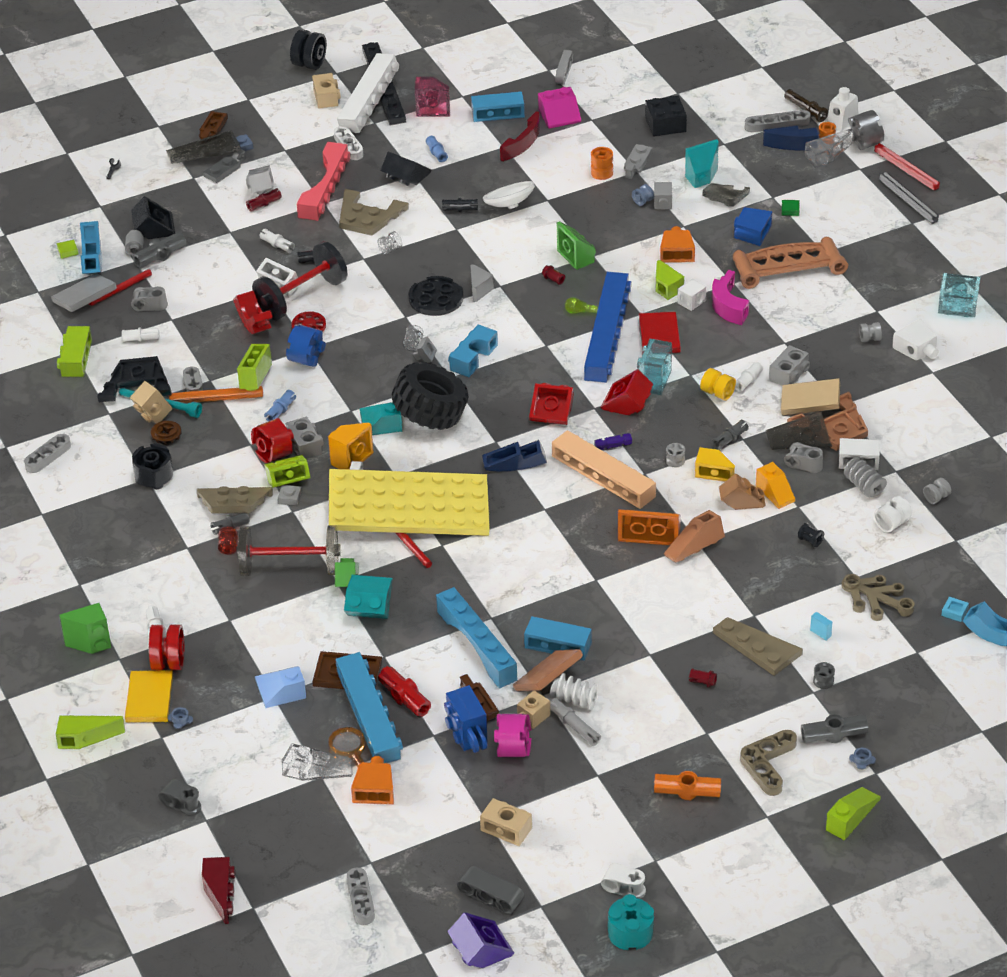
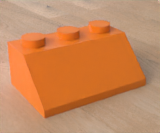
M618 509V541L671 545L680 534V514Z

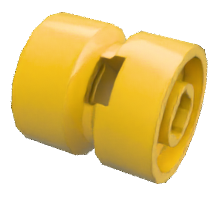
M709 368L701 379L700 389L709 394L715 393V397L726 401L735 390L736 379L727 374L722 375V372L716 369Z

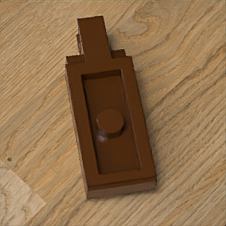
M210 112L199 129L201 146H208L211 139L217 137L228 119L227 113Z
M468 674L460 676L461 688L470 685L486 713L487 721L496 718L499 710L481 683H473Z

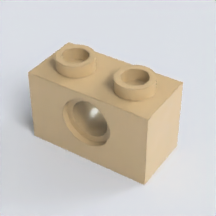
M333 74L313 75V90L318 109L338 106V99H341L337 79L333 78Z
M146 381L130 397L134 402L133 407L139 413H142L141 416L148 423L151 421L155 424L161 422L173 409L160 392Z
M493 798L480 815L481 831L520 846L532 829V814Z

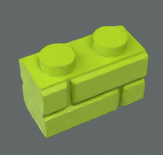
M303 455L265 464L267 480L272 488L310 478L308 463Z

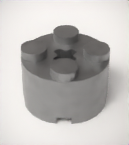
M874 110L848 118V123L852 130L849 132L852 141L857 142L859 150L872 147L884 141V130L882 126L878 125L877 121L880 119Z

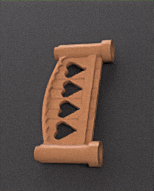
M827 236L823 237L821 242L788 243L759 249L747 254L741 250L733 253V261L741 275L740 281L743 287L747 289L756 287L760 281L759 277L826 266H829L833 274L840 275L848 269L846 259L839 253L833 239ZM819 251V254H818L817 257H813V256H811V255H809V254L806 253V252ZM802 254L798 260L788 255ZM772 257H784L782 262H777L771 259ZM754 260H767L765 265L754 262Z

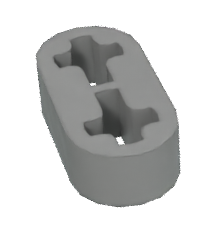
M197 367L185 368L183 370V379L186 392L202 391L203 385L199 369Z

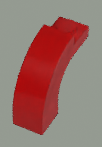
M253 290L235 296L233 301L242 323L251 334L272 328L269 322L272 318L271 311L262 312Z

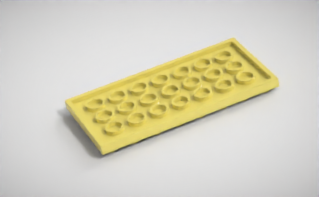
M329 469V530L489 536L487 474Z

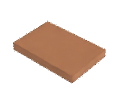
M581 650L554 651L516 681L513 687L516 691L542 690L582 658Z

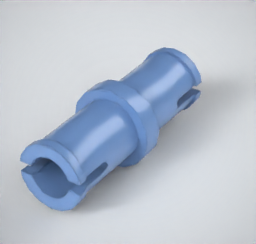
M428 136L426 144L429 146L430 152L436 156L439 162H445L448 155L444 151L443 145L436 140L435 136Z
M287 390L280 399H276L273 402V406L264 414V417H267V421L274 420L281 413L287 411L288 406L296 399V395H294L295 393L292 390Z

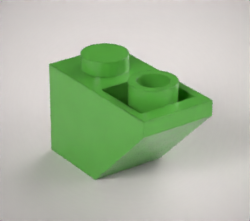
M340 558V562H335V587H348L351 575L359 574V563L354 562V558Z

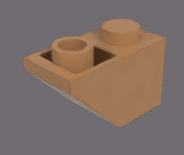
M734 474L719 486L721 501L735 510L763 508L766 506L763 490L755 487L746 478H742L738 474Z

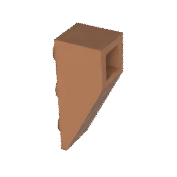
M708 510L694 517L665 551L664 555L676 563L711 544L717 543L718 540L725 537L721 516Z

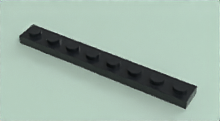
M378 42L362 45V51L369 67L377 53L382 54ZM391 81L380 98L389 125L406 123L404 110L393 81Z

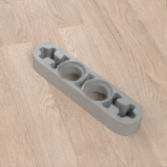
M806 110L751 116L745 119V130L748 132H761L765 129L806 126L810 123L811 115Z

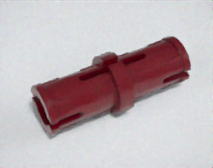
M275 188L267 193L259 194L258 197L246 201V206L250 212L262 206L266 207L269 203L282 198L280 190L278 191V188Z

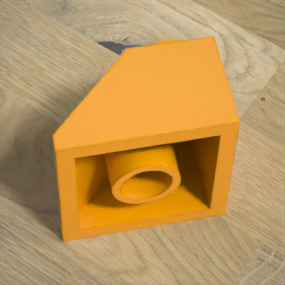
M370 423L341 425L328 436L331 465L338 469L350 470L352 461L364 462L374 453L372 426Z

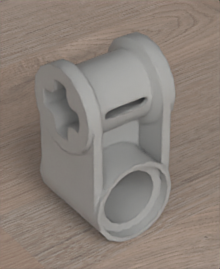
M138 287L133 292L134 299L131 301V307L136 311H162L168 306L163 287Z
M793 443L790 447V452L784 457V463L790 468L818 473L823 469V451L818 447Z

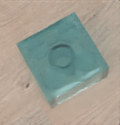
M943 273L938 313L975 317L980 277Z
M649 339L647 346L644 345L642 358H638L637 369L653 383L650 390L651 394L662 395L672 372V342Z

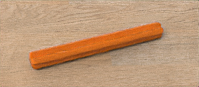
M260 386L253 391L228 388L172 393L169 396V400L192 403L193 401L207 402L263 397V387Z

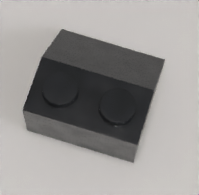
M388 151L380 171L386 173L385 177L394 181L395 178H398L400 183L409 186L410 183L418 185L431 173L432 169Z
M146 196L131 209L134 230L140 231L143 237L155 239L175 234L172 212Z

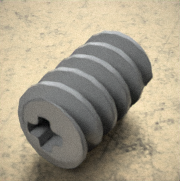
M860 457L851 459L844 468L845 477L854 483L861 492H864L867 497L879 495L887 485L886 479L882 478L875 469H872Z

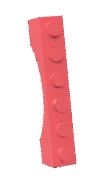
M327 142L323 150V163L327 172L316 186L301 194L297 202L298 218L318 221L321 214H324L325 206L330 201V195L334 193L335 185L339 183L340 175L345 171V165L350 160L348 144Z

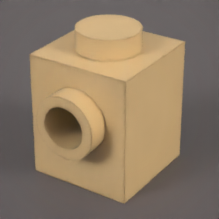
M534 690L517 704V714H529L531 728L534 729L550 716V700Z

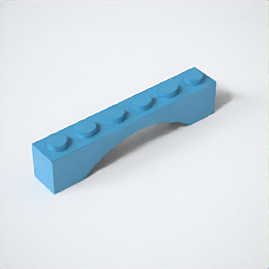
M455 587L436 594L438 614L447 625L456 627L467 637L482 660L489 677L500 689L518 681L516 661Z

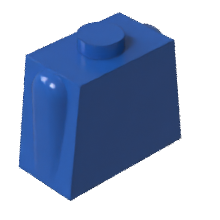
M744 207L739 217H736L734 221V238L761 246L772 226V211Z

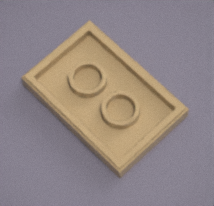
M839 378L782 386V415L839 409Z

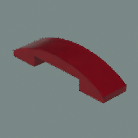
M538 111L527 119V128L516 139L508 138L500 146V161L504 162L522 154L535 142L540 130Z

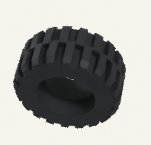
M414 362L405 366L401 370L391 394L393 404H395V408L401 412L402 416L409 418V421L413 423H418L419 426H426L429 429L437 428L438 430L451 428L459 422L469 398L467 387L460 378H457L453 372L447 371L446 368L438 367L432 363L427 364V362Z

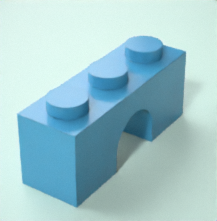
M478 324L459 343V346L450 353L448 357L450 371L470 377L479 367L478 354L489 356L498 346L497 331Z

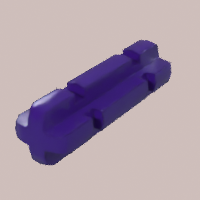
M630 433L622 434L621 437L616 435L604 438L605 440H602V438L594 440V446L600 450H604L605 447L610 449L620 447L622 444H632Z

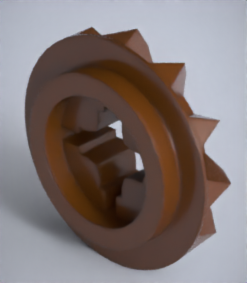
M161 421L151 428L152 440H156L157 443H173L182 434L181 426L174 421Z

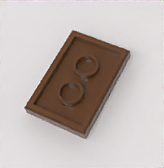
M320 651L312 681L313 687L344 689L337 673L336 658L350 654ZM361 655L363 660L367 659L370 669L368 671L369 675H374L377 686L382 657Z

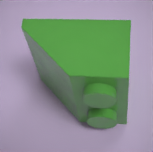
M560 221L556 222L557 251L576 270L594 263L595 247L574 228Z
M100 603L59 615L66 647L90 654L111 648L107 619Z

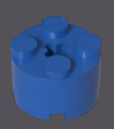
M303 325L295 326L288 338V343L291 344L290 349L286 348V356L289 361L316 367L320 352H323L326 343L323 341V332Z

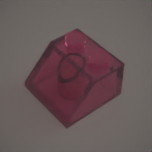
M416 77V117H450L449 86L434 77Z

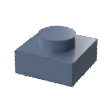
M247 134L230 139L235 151L238 149L244 151L253 149V143Z

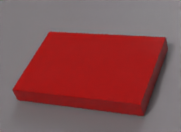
M676 312L639 313L643 354L680 353L681 347Z

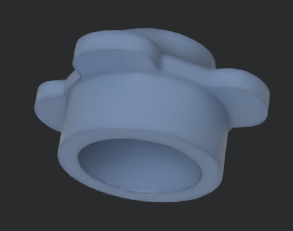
M178 707L168 715V720L173 722L174 728L180 729L187 723H192L193 717L189 716L186 708Z
M863 747L856 749L854 754L849 756V760L854 762L857 768L861 770L865 769L869 764H874L876 759L874 756H871L872 754L869 749Z

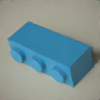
M522 92L471 96L474 122L525 117Z
M531 616L524 633L525 648L551 654L556 650L580 649L583 656L579 660L585 661L592 644V629Z

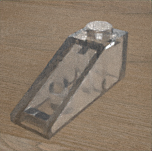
M848 129L806 142V159L815 168L830 164L852 145L853 130Z

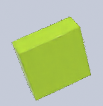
M74 239L56 243L61 258L79 255Z

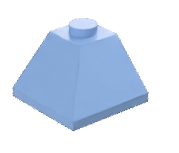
M299 666L255 676L265 708L306 698L305 681Z

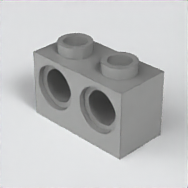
M789 345L770 365L769 380L782 386L796 383L803 372H806L810 366L808 361L809 353Z
M307 416L285 423L286 428L291 429L294 439L291 441L297 456L303 455L304 458L308 459L322 454L323 438L320 434H317L315 424L311 423Z

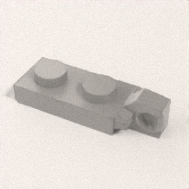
M635 145L624 163L625 178L632 179L635 172H642L652 155V147Z

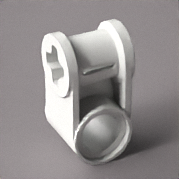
M612 863L601 880L603 889L610 893L622 896L632 894L639 899L644 897L646 893V888L643 885L645 882L644 873L641 870L632 869L619 863Z

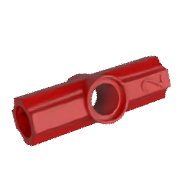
M386 666L381 670L378 680L391 692L397 704L406 705L416 716L423 717L428 713L431 708V702L418 691L417 685L411 678L405 679L393 667Z

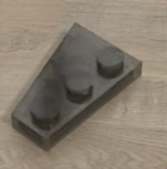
M821 411L766 430L772 450L790 449L793 443H801L818 448L832 447Z

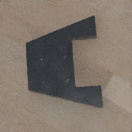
M158 356L120 360L111 373L110 381L104 384V390L97 395L99 403L116 401L118 388L130 389L138 387L144 381L154 385V388L162 396H171V388Z

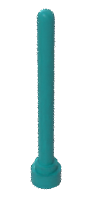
M124 388L119 389V395L129 398L135 392ZM165 399L172 408L186 411L191 417L199 418L202 413L203 407L201 403L193 401L186 404Z

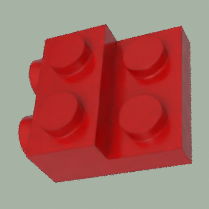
M535 383L529 420L568 425L574 398L573 387Z

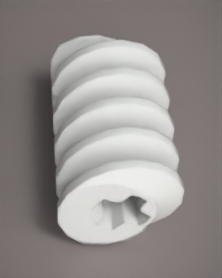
M562 673L560 678L554 680L550 690V697L555 698L557 696L560 701L564 699L566 703L572 702L575 706L580 704L582 708L588 707L590 711L593 709L597 699V685L595 683L591 688H589L588 681H585L583 686H581L580 678L573 683V676L565 680V673Z

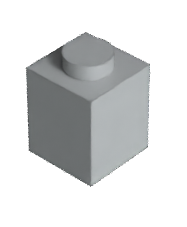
M654 182V209H672V182Z

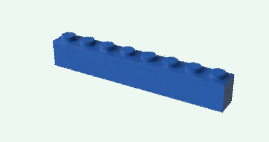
M608 271L606 273L584 365V381L607 383L608 376L612 375L613 364L611 363H615L616 352L614 351L618 350L617 339L621 337L620 327H623L624 316L622 315H626V304L629 301L628 292H631L632 281H629V273Z

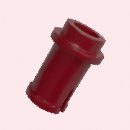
M546 265L542 270V275L545 279L549 278L558 285L563 284L566 276L555 270L552 265Z
M693 668L690 671V682L707 684V687L716 685L717 674L714 671L706 672Z

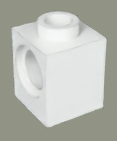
M693 278L678 288V304L690 311L706 301V286Z

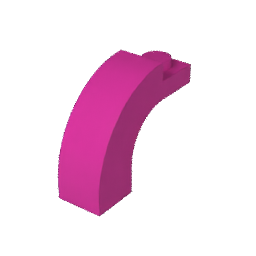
M728 270L720 280L714 279L712 306L721 318L731 323L743 325L749 315V300L736 297L730 293L735 286V271Z

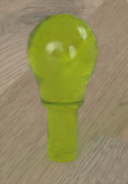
M574 297L567 299L564 304L566 311L571 314L581 312L597 313L598 306L589 305Z

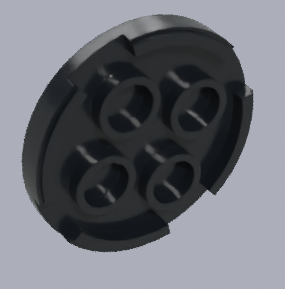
M444 276L426 277V280L414 283L408 293L411 307L421 314L430 316L449 314L458 309L464 299L462 286L453 282V279Z

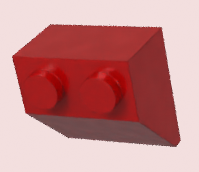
M637 369L612 384L600 408L605 411L628 416L634 412L638 413L644 408V402L651 394L650 390L653 383Z

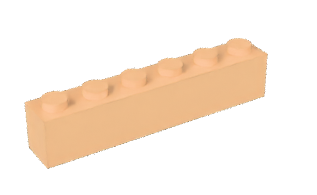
M567 430L552 441V457L637 508H643L656 497V482L598 449L593 444L583 440L578 435Z

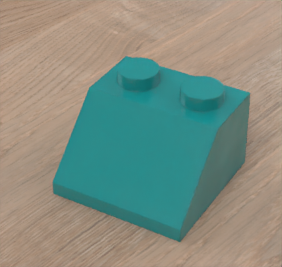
M351 575L346 590L344 612L348 616L388 619L393 578Z

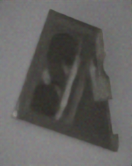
M711 183L703 189L702 196L709 198L711 201H718L726 206L733 207L749 195L750 187L736 190L733 189L734 185Z

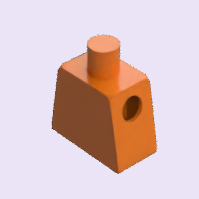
M675 226L671 230L664 231L660 246V260L662 262H695V245L689 230H682L680 227Z
M374 756L371 758L370 763L362 762L359 764L351 786L352 803L394 804L391 765L384 763L382 757Z

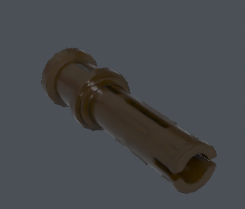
M791 89L785 92V99L810 112V115L815 117L818 122H823L828 117V109L820 107L817 102H810Z

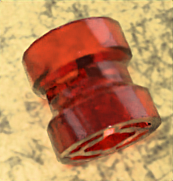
M233 527L221 528L218 532V550L225 555L234 554L238 549V531Z

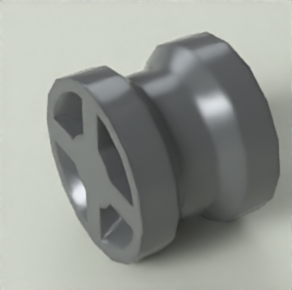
M827 662L815 665L813 683L816 687L828 689L833 686L834 666Z

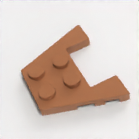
M850 392L840 395L839 409L841 412L813 424L802 413L787 419L789 427L836 451L839 450L840 438L863 439L868 436V429L861 414L859 415L855 402L852 401Z

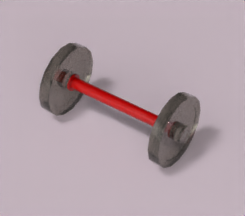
M337 525L327 526L326 546L252 547L250 526H240L237 558L239 559L241 576L251 575L252 555L326 554L328 575H335V562H339V556H341V544L338 543Z

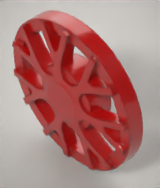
M314 311L298 314L293 318L291 324L292 329L298 324L318 329L322 332L326 329L325 317Z

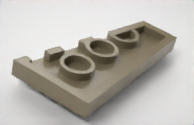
M729 617L713 627V634L773 676L803 655V648Z

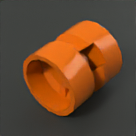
M597 147L591 151V175L593 178L606 180L613 176V151L610 148Z

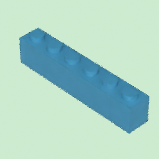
M360 652L336 658L338 676L372 757L380 756L384 759V763L400 760V750H403L400 737L396 738L395 736L396 728L394 722H389L388 708L381 703L383 698L380 690L375 689L376 681L374 675H369L368 671L370 669L367 659L363 660Z

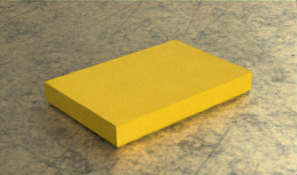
M173 670L131 671L125 722H168Z

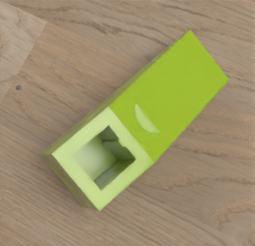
M59 715L55 734L58 749H81L125 733L123 716Z

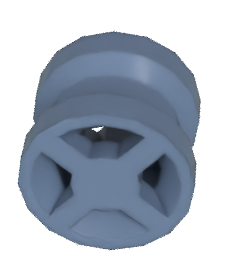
M643 184L640 186V189L632 191V198L637 205L642 206L646 204V201L654 199V192L649 185Z

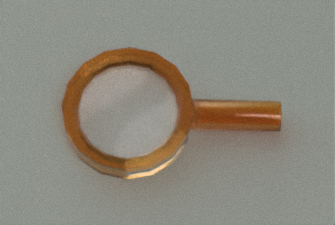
M344 727L337 729L330 735L328 741L329 750L334 757L342 760L352 759L357 767H359L360 763L364 762L360 756L365 749V738L361 731L353 727Z

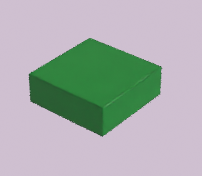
M782 200V216H799L800 200Z

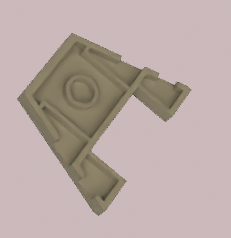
M345 189L339 227L372 236L384 228L390 219L399 217L401 211L406 212L409 209V203L393 200L387 210L379 209L378 207L357 203L360 199V192Z

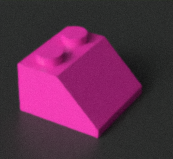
M562 87L538 93V110L548 129L581 122L576 96L571 87Z

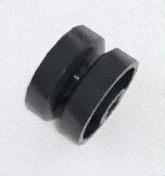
M304 29L298 30L292 39L290 47V60L292 64L314 70L319 69L326 55L327 40L325 35L317 32L311 33Z

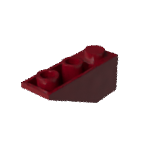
M230 857L203 858L202 881L204 891L224 923L229 924V915H233V901H230V897H234V883H231V879H235V866H231Z

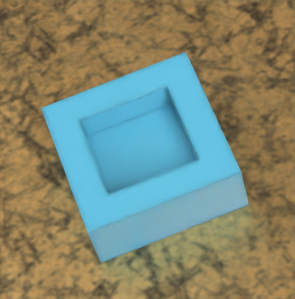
M949 597L942 609L941 616L961 622L968 610L969 603Z
M815 612L811 616L810 631L824 640H828L832 636L833 622L820 613Z

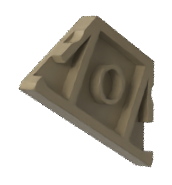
M222 486L219 488H197V497L202 498L203 504L208 507L212 514L252 513L257 506L264 503V497L273 496L272 487L249 488L247 486H240L238 488H229Z

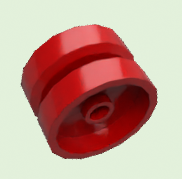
M182 624L170 625L167 632L164 625H151L149 633V662L151 670H164L166 663L170 670H182L185 653Z

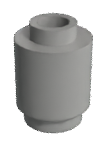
M131 230L126 235L125 251L129 255L133 256L135 253L143 250L144 237L140 231Z

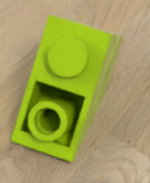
M658 260L656 264V292L669 300L678 295V288L684 285V276L661 260Z

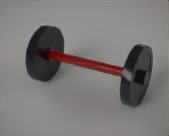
M325 241L314 246L313 259L316 268L281 288L265 276L253 281L252 290L262 312L270 310L272 314L271 320L275 321L284 317L287 312V305L283 294L318 274H321L332 285L344 282L348 276L347 266L335 246Z

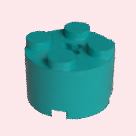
M632 894L625 895L622 899L614 902L608 911V934L611 943L623 950H629V948L636 947V950L641 949L650 943L654 929V909L646 901L636 898Z

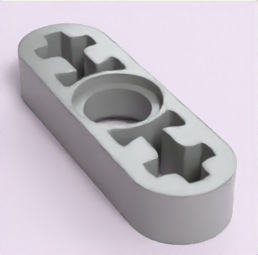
M572 50L563 51L556 70V84L565 85L573 62Z
M57 434L24 459L26 471L37 473L71 448L70 437L67 434ZM45 452H52V453L49 454V455H44V454H43V453H45Z
M352 868L347 873V885L354 919L360 925H368L374 921L375 913L367 873L362 868ZM356 877H359L360 885H356ZM358 893L367 895L364 899L355 898V895ZM365 907L367 915L361 913V908Z

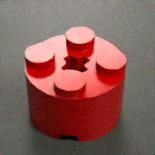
M279 418L252 429V445L256 443L258 450H255V452L264 463L273 462L292 454L291 440L294 439L291 429H287Z

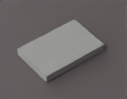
M96 273L51 296L53 303L73 312L114 291L117 287L115 282Z

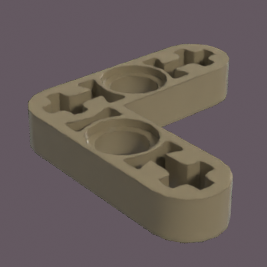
M782 730L741 749L740 761L767 795H779L782 792L783 786L781 776L768 760L795 749L797 735L792 730ZM772 746L774 749L767 751L763 747ZM764 768L767 771L765 773H759L756 771V769Z

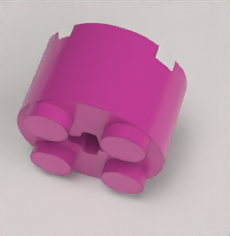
M497 714V726L499 729L494 731V741L499 743L497 746L498 757L529 756L532 738H529V731H531L529 714Z

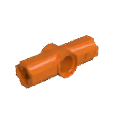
M684 771L679 775L655 774L654 793L678 794L684 800H692L696 796L720 797L721 778L697 777L692 771Z

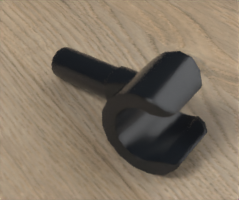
M114 158L109 160L111 167L106 176L107 179L111 178L114 170L121 167L120 160L116 164H113Z

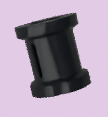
M804 523L798 531V539L806 540L814 547H818L822 543L825 535L824 531L810 527L809 523Z

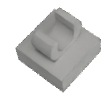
M427 336L421 338L419 345L415 348L417 352H414L413 356L416 360L423 359L424 362L430 363L433 361L437 349Z

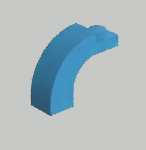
M98 221L80 222L82 274L101 273L102 252Z
M985 601L971 607L962 620L965 625L980 638L1000 646H1007V619L997 615Z

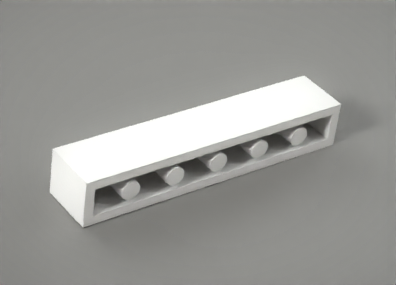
M377 53L338 115L337 121L339 126L348 127L352 133H360L399 69V63L394 54Z

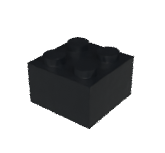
M679 95L645 100V118L653 137L687 132V114Z

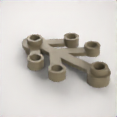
M848 574L842 580L841 586L845 591L851 593L854 601L853 610L857 613L864 612L866 605L865 601L861 599L860 593L867 596L872 609L871 618L875 621L882 620L884 614L878 601L898 609L900 615L908 617L914 612L915 603L912 599L902 598L898 601L885 595L892 593L894 596H902L904 594V585L901 583L886 586V577L883 575L860 579L856 574ZM869 585H874L875 587H874V588H869V587H867V586H869Z

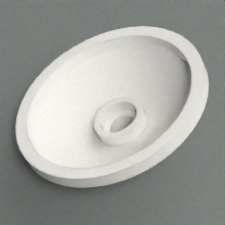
M532 181L510 184L489 192L483 197V200L488 205L512 209L518 207V203L530 195L535 185Z

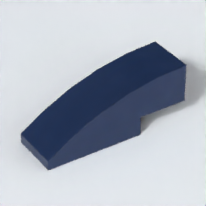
M798 126L765 129L763 130V145L783 150H819V134L816 127L799 129Z
M539 440L520 446L519 442H515L482 455L486 471L523 470L547 463L545 451Z

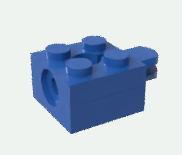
M470 685L447 692L446 702L444 703L447 713L445 723L448 729H452L456 744L460 743L463 751L472 749L474 753L479 752V747L481 750L487 749L486 713Z

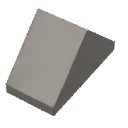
M470 265L473 302H477L494 289L493 274L476 265Z

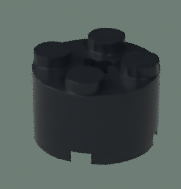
M150 444V447L144 448V446H141L134 451L132 464L135 482L156 490L163 488L164 484L173 477V465L169 449L161 444Z

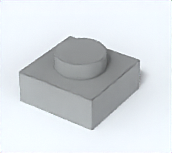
M282 485L278 495V504L297 506L302 493L301 487Z

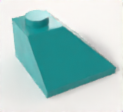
M717 139L686 148L685 177L694 188L710 184L718 170L719 141Z
M393 402L359 408L362 423H370L372 426V435L403 432L401 412L397 411Z

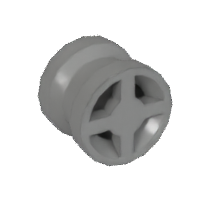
M680 443L669 444L666 447L667 465L670 467L684 465V445Z

